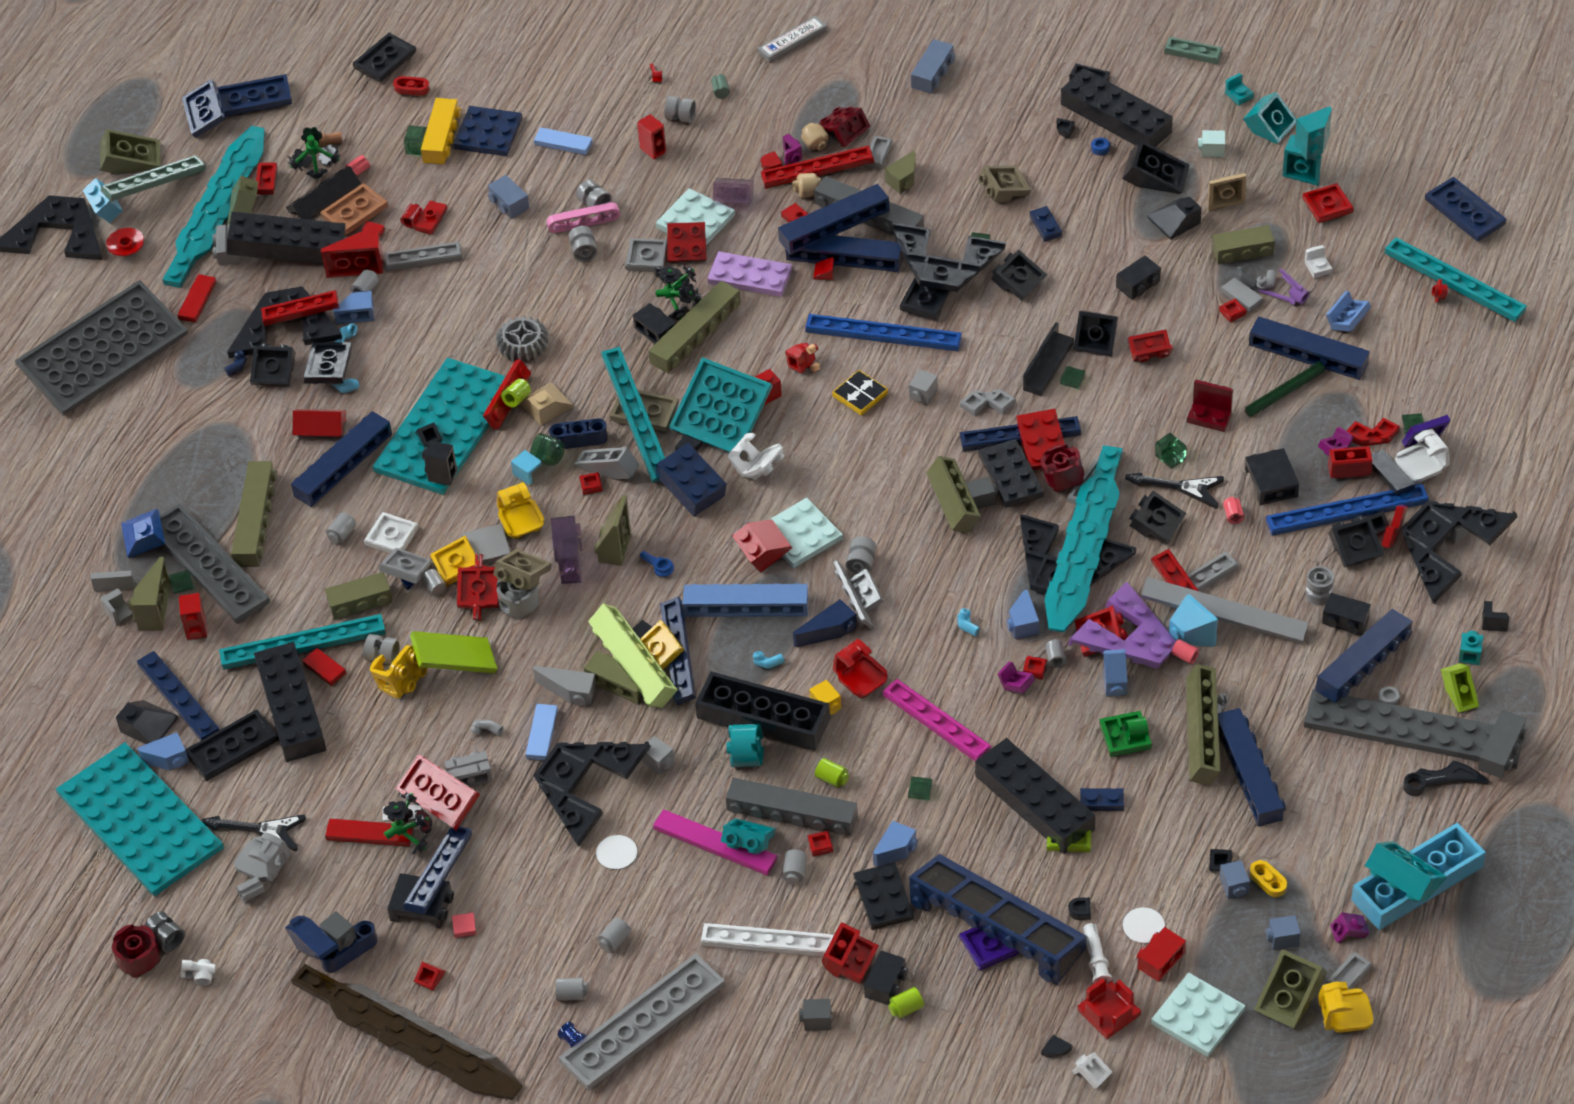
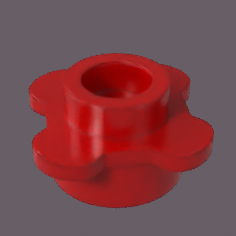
M1440 279L1437 281V285L1432 287L1431 293L1435 297V303H1438L1439 299L1444 300L1448 293V286L1442 284Z

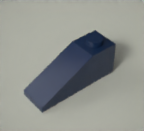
M839 599L793 632L794 646L801 647L836 639L852 632L857 626L856 613Z
M302 915L293 918L290 924L285 927L295 947L321 960L339 948L317 924L306 916Z

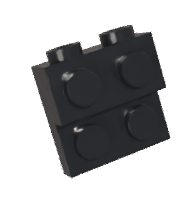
M1017 250L1014 254L1010 253L1004 259L1005 263L1002 266L998 264L992 271L994 275L991 280L1005 292L1009 289L1022 301L1046 278L1047 274L1023 252Z
M270 344L254 346L250 376L251 385L290 387L291 371H294L296 355L293 347L289 345L275 347Z
M1152 491L1149 496L1144 495L1138 503L1141 508L1133 511L1129 517L1132 521L1129 526L1143 536L1147 537L1150 534L1166 545L1185 517L1186 512L1155 491Z
M1362 516L1357 517L1346 524L1344 522L1336 523L1328 533L1335 552L1338 551L1344 568L1377 559L1384 555L1370 517L1364 519Z

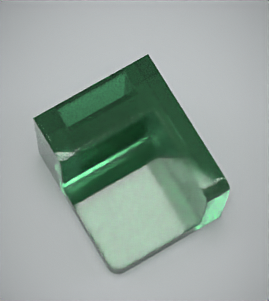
M412 125L408 127L403 140L406 154L422 156L421 147L427 127Z
M1168 433L1155 443V456L1169 468H1174L1186 459L1187 446L1173 434Z

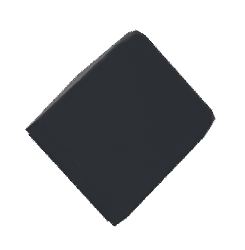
M435 422L421 427L415 432L424 448L428 446L430 441L440 442L443 440Z
M1383 511L1368 516L1371 518L1377 535L1386 531V527L1389 524Z
M1210 849L1209 871H1220V865L1232 862V850Z

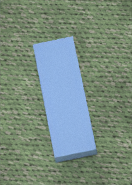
M541 127L534 138V145L587 155L593 143L591 137Z
M536 704L525 754L526 759L545 760L548 756L558 712L557 705Z

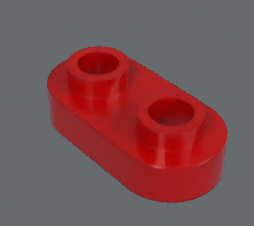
M400 76L393 81L394 91L398 94L422 96L430 90L429 81L425 78Z

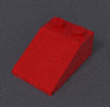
M379 231L359 232L321 249L326 278L360 276L364 270L383 274L384 257Z

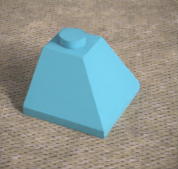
M1188 594L1170 619L1169 633L1175 640L1180 639L1193 646L1213 647L1216 645L1218 618Z

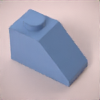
M371 291L351 293L339 303L340 308L333 309L336 325L374 321V302Z
M1023 590L1009 610V619L1006 620L1008 631L1013 632L1015 639L1039 634V619L1028 590Z
M1125 649L1104 651L1103 678L1106 696L1127 695Z
M177 732L138 747L140 758L150 766L170 771L189 763L186 750Z
M892 821L873 852L874 866L878 867L907 859L910 852H914L918 844L916 830Z

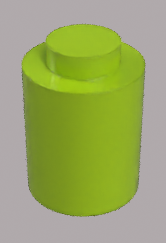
M517 379L502 392L503 402L509 407H516L530 395L531 387L529 383L523 379Z
M822 758L819 761L814 774L816 778L837 788L841 785L844 786L849 778L847 768L826 758Z
M915 987L890 998V1004H888L891 1014L899 1019L924 1007L922 996Z

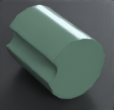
M723 74L714 75L711 83L715 96L717 98L727 97L730 90L726 76Z

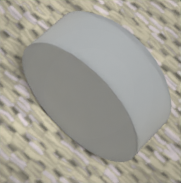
M1384 687L1379 691L1378 702L1398 705L1400 693L1396 688Z

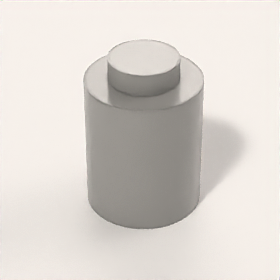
M364 270L350 287L351 292L372 291L379 282L377 274L371 270Z
M339 513L326 531L328 539L335 544L343 543L356 526V521L347 513Z
M792 849L785 853L782 878L789 884L795 885L804 880L807 855L803 851Z
M617 917L614 918L598 936L599 946L606 952H614L631 933V928L624 920Z
M556 978L557 1001L584 1000V995H588V982H584L583 978Z

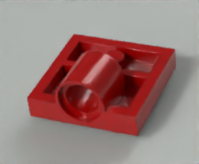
M705 222L667 223L668 262L707 261Z

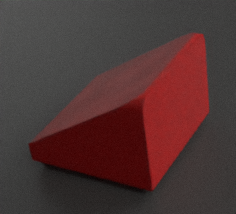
M834 257L815 263L813 279L833 280Z
M422 961L414 982L434 990L446 970Z

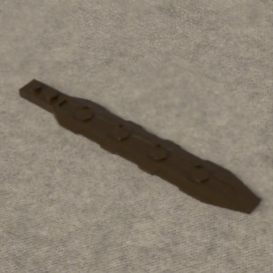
M306 964L292 978L293 985L328 1003L338 1020L374 1036L382 1044L390 1048H396L414 1058L417 1063L427 1068L431 1067L451 1078L452 1082L473 1093L513 1100L522 1088V1084L498 1057L478 1046L474 1047L453 1036L452 1032L442 1027H436L418 1017L413 1011L397 1006L362 984L340 983Z

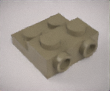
M984 166L978 177L979 184L984 185L986 188L987 197H991L994 202H1010L1013 196H1029L1031 192L1029 185L1017 166Z
M516 549L496 561L493 576L497 577L500 581L512 583L517 588L530 590L539 584L540 576L551 570L552 563Z

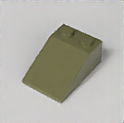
M110 129L105 130L100 141V171L124 174L149 171L161 167L159 139Z
M622 495L606 518L604 526L600 528V540L595 544V554L598 555V562L623 564L632 535L627 495Z
M159 557L135 587L133 597L129 599V608L133 610V621L137 623L139 631L163 630L171 585L164 557Z
M1282 949L1254 1011L1295 1029L1318 994L1328 972L1323 967Z

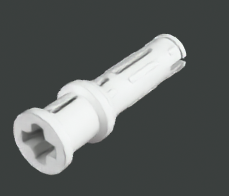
M1090 923L1083 927L1084 935L1087 936V947L1090 955L1089 969L1093 972L1094 976L1092 982L1095 984L1104 978L1107 985L1113 981L1111 974L1108 972L1109 962L1103 955L1097 925Z

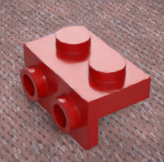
M1166 329L1130 336L1127 339L1133 361L1146 362L1151 357L1156 356L1158 358H1165L1173 350V344L1170 345Z

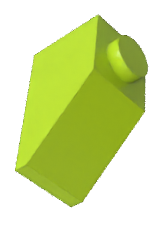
M1459 663L1440 669L1445 690L1458 712L1479 707L1468 665Z

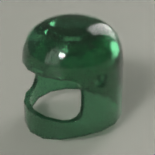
M539 433L533 440L530 454L541 460V463L554 466L564 456V444L555 437Z

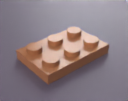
M363 183L321 211L320 214L321 218L327 222L346 223V236L386 209L388 202Z

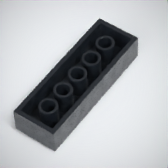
M1085 68L1061 88L1062 106L1133 145H1136L1141 139L1157 147L1172 133L1173 116Z
M232 211L227 237V255L324 265L321 249L345 239L346 223Z
M290 642L255 652L257 668L285 761L290 762L327 751L295 643Z
M710 671L695 703L697 719L727 727L729 725L760 724L763 737L816 751L830 720V709L827 702Z
M1005 738L975 761V777L1046 839L1049 837L1052 843H1056L1063 854L1067 852L1068 846L1077 843L1085 837V833L1088 831L1092 833L1095 830V814L1008 738Z

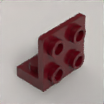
M852 106L848 108L837 107L832 110V114L819 121V124L822 125L825 131H834L841 147L848 146L871 127L862 108H853Z
M1195 380L1193 404L1188 413L1186 423L1225 432L1232 416L1233 389L1206 381Z

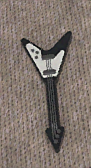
M1143 473L1125 475L1126 480L1138 486L1147 484L1177 489L1215 509L1218 508V502L1207 490L1224 481L1223 476L1173 481L1143 476Z
M303 814L259 823L220 819V816L203 818L202 822L214 830L227 828L257 832L261 836L264 832L270 833L282 839L289 849L297 851V845L289 837L287 831L304 822L306 816Z

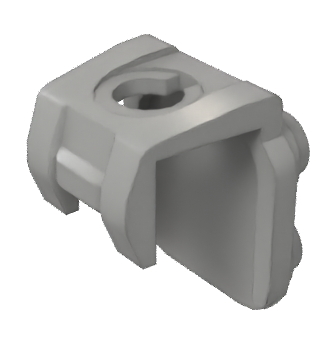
M264 832L261 837L257 836L246 844L236 858L234 866L238 872L254 878L257 876L260 881L265 882L269 880L272 882L282 866L290 858L291 852L282 839Z

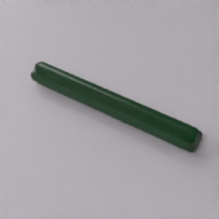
M1321 362L1312 365L1245 406V413L1251 417L1322 374L1325 371L1324 365Z

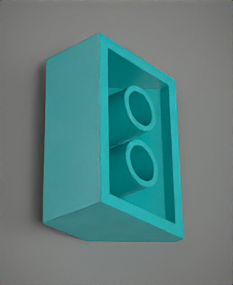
M1394 841L1377 843L1364 865L1370 869V873L1373 876L1384 878L1388 881L1390 887L1396 890L1401 889L1407 893L1406 897L1414 902L1428 900L1448 877Z

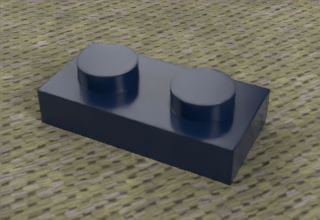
M1047 206L1030 211V218L1044 242L1062 237V230Z
M1080 788V802L1091 811H1124L1123 788Z

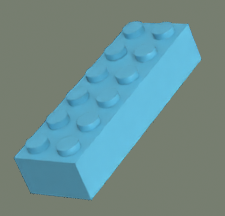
M1458 823L1409 851L1448 876L1428 900L1414 902L1406 897L1407 893L1401 889H1393L1388 885L1387 880L1377 878L1372 874L1353 885L1351 900L1378 930L1383 929L1483 868L1486 852Z

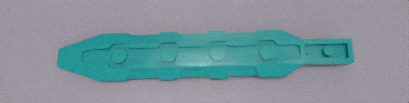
M249 127L227 148L221 159L222 162L215 175L209 180L207 189L200 202H197L191 218L175 241L177 254L162 279L164 285L181 288L195 262L211 250L216 227L223 225L224 221L229 217L233 187L241 175L247 178L250 176L263 155L265 128Z
M1103 445L1094 474L1079 489L1073 517L1067 526L1066 539L1056 561L1057 567L1053 580L1049 583L1045 596L1048 629L1050 631L1064 633L1086 606L1092 577L1100 561V551L1108 535V525L1112 512L1116 509L1120 496L1115 477L1122 458L1123 448Z

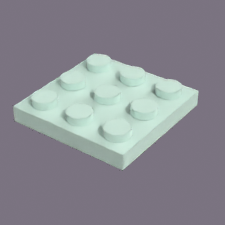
M688 189L656 222V228L667 233V223L705 222L707 245L735 216V210L694 190Z
M808 498L771 518L793 547L782 556L793 569L843 540V534Z
M1188 972L1153 1016L1151 1024L1209 1057L1245 1011V1005Z

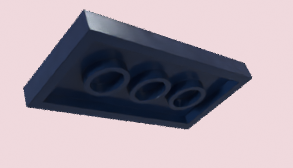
M287 74L217 87L225 117L293 104Z
M1455 177L1448 179L1425 194L1427 202L1477 242L1506 224L1507 219Z

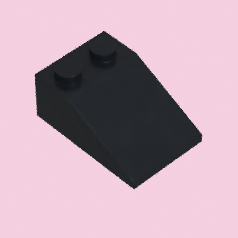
M1140 139L1130 151L1122 179L1140 188L1181 194L1190 164Z

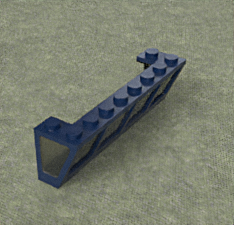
M938 854L909 877L910 902L916 908L929 912L932 909V905L941 907L953 917H959L966 921L969 926L982 930L990 938L998 939L1006 947L1015 949L1022 953L1024 957L1038 962L1039 975L1047 982L1058 985L1087 948V936L941 854Z

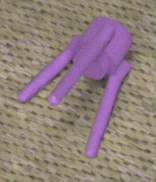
M1280 269L1279 272L1293 286L1289 291L1290 298L1268 290L1259 289L1261 293L1288 301L1292 305L1296 303L1303 304L1310 294L1309 291L1299 285L1283 269Z

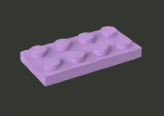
M718 251L707 280L708 284L717 285L722 280L736 289L782 297L792 271V264Z

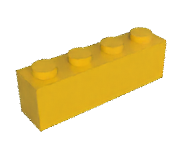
M435 98L421 147L423 163L445 164L446 158L450 156V144H453L454 131H457L458 128L457 119L461 117V107H458L457 99Z

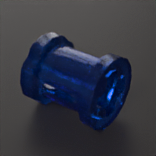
M571 1021L566 1022L557 1033L560 1039H564L570 1044V1048L586 1037L584 1033H580L574 1028L575 1025Z

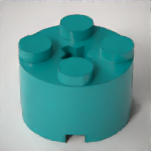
M729 725L730 741L726 743L727 754H731V767H757L762 765L764 746H761V739H763L761 725Z

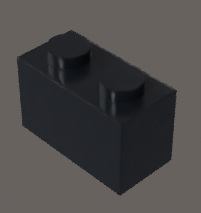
M1144 255L1116 274V288L1133 300L1159 283L1161 267Z
M651 303L633 314L634 328L654 344L676 324L673 318L666 316L660 308H656Z
M430 441L422 453L428 481L451 486L458 471L453 445Z
M1330 593L1323 610L1322 624L1345 630L1349 633L1362 635L1370 617L1371 604Z
M881 950L864 984L865 998L886 1005L890 1004V998L899 994L901 980L905 981L907 977L906 958Z

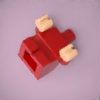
M804 342L786 350L788 367L799 373H803L806 368L811 369L812 372L819 370V363L815 362L813 364L816 359L815 352L818 351V346L816 344L809 345L807 342Z

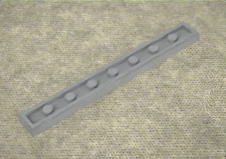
M1147 577L1141 594L1143 599L1178 608L1183 599L1190 594L1220 621L1297 643H1303L1308 627L1307 622Z

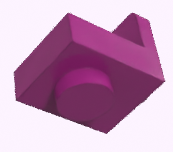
M789 133L783 136L785 165L802 160V146L799 141L794 139Z
M1337 427L1333 437L1320 440L1318 447L1329 456L1330 449L1349 448L1354 437L1342 427Z
M1010 661L997 674L1005 690L1024 693L1035 681L1032 673L1017 671L1014 663Z
M1342 912L1330 925L1337 943H1341L1347 936L1366 938L1370 934L1363 915Z

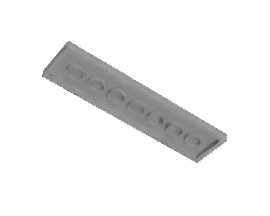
M695 953L561 1055L559 1062L587 1090H590L724 987L725 980Z

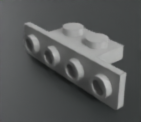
M836 560L834 562L836 567L835 574L844 583L842 588L851 598L849 600L850 605L855 611L857 610V620L862 626L866 625L870 630L874 629L868 612L882 604L884 600L871 573L864 569L850 578L846 568Z

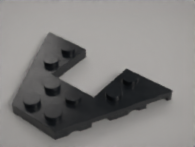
M49 195L0 238V252L30 254L40 227L72 230V233L64 251L65 257L102 260L85 198Z
M898 223L892 224V231L919 286L958 292L1005 250L1006 242L968 236L963 261L926 254L931 229Z
M303 286L264 293L228 349V357H234V353L242 350L244 355H251L254 353V346L267 344V326H264L261 308L309 297L310 295ZM324 312L292 319H303L304 345L343 339L341 332Z
M1427 501L1400 529L1433 604L1462 576L1459 569L1435 554L1434 551L1459 525L1490 546L1518 517L1516 512L1506 513L1498 512L1491 508L1484 510L1481 507L1475 506L1459 507L1454 506L1452 503L1440 504L1436 501Z
M1020 514L1029 587L1032 591L1046 594L1057 567V558L1047 554L1059 531V525ZM1109 539L1104 540L1099 555L1100 561L1097 570L1094 571L1090 586L1135 555L1136 547Z
M645 741L644 744H628L627 742H620L618 744L613 742H597V744H584V742H575L573 744H568L567 742L557 743L533 775L578 847L582 844L603 812L600 808L571 793L593 763L622 778L628 779L651 747L649 742Z

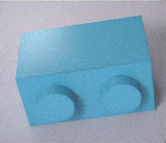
M95 178L83 189V192L95 214L110 223L123 210L117 200L110 201L100 192L101 186L106 184Z

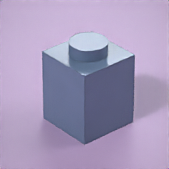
M1239 860L1220 865L1219 878L1227 898L1242 897L1245 894H1249L1250 880L1242 861Z
M1295 915L1269 919V926L1265 929L1267 942L1271 941L1273 950L1299 946L1301 933Z

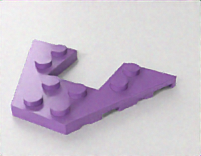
M1126 582L1107 601L1105 607L1113 606L1117 613L1121 612L1123 618L1135 624L1138 628L1124 641L1089 619L1068 642L1070 646L1073 643L1089 647V651L1100 652L1103 655L1106 650L1125 649L1126 657L1131 658L1133 663L1144 664L1158 669L1171 655L1176 640L1129 583Z

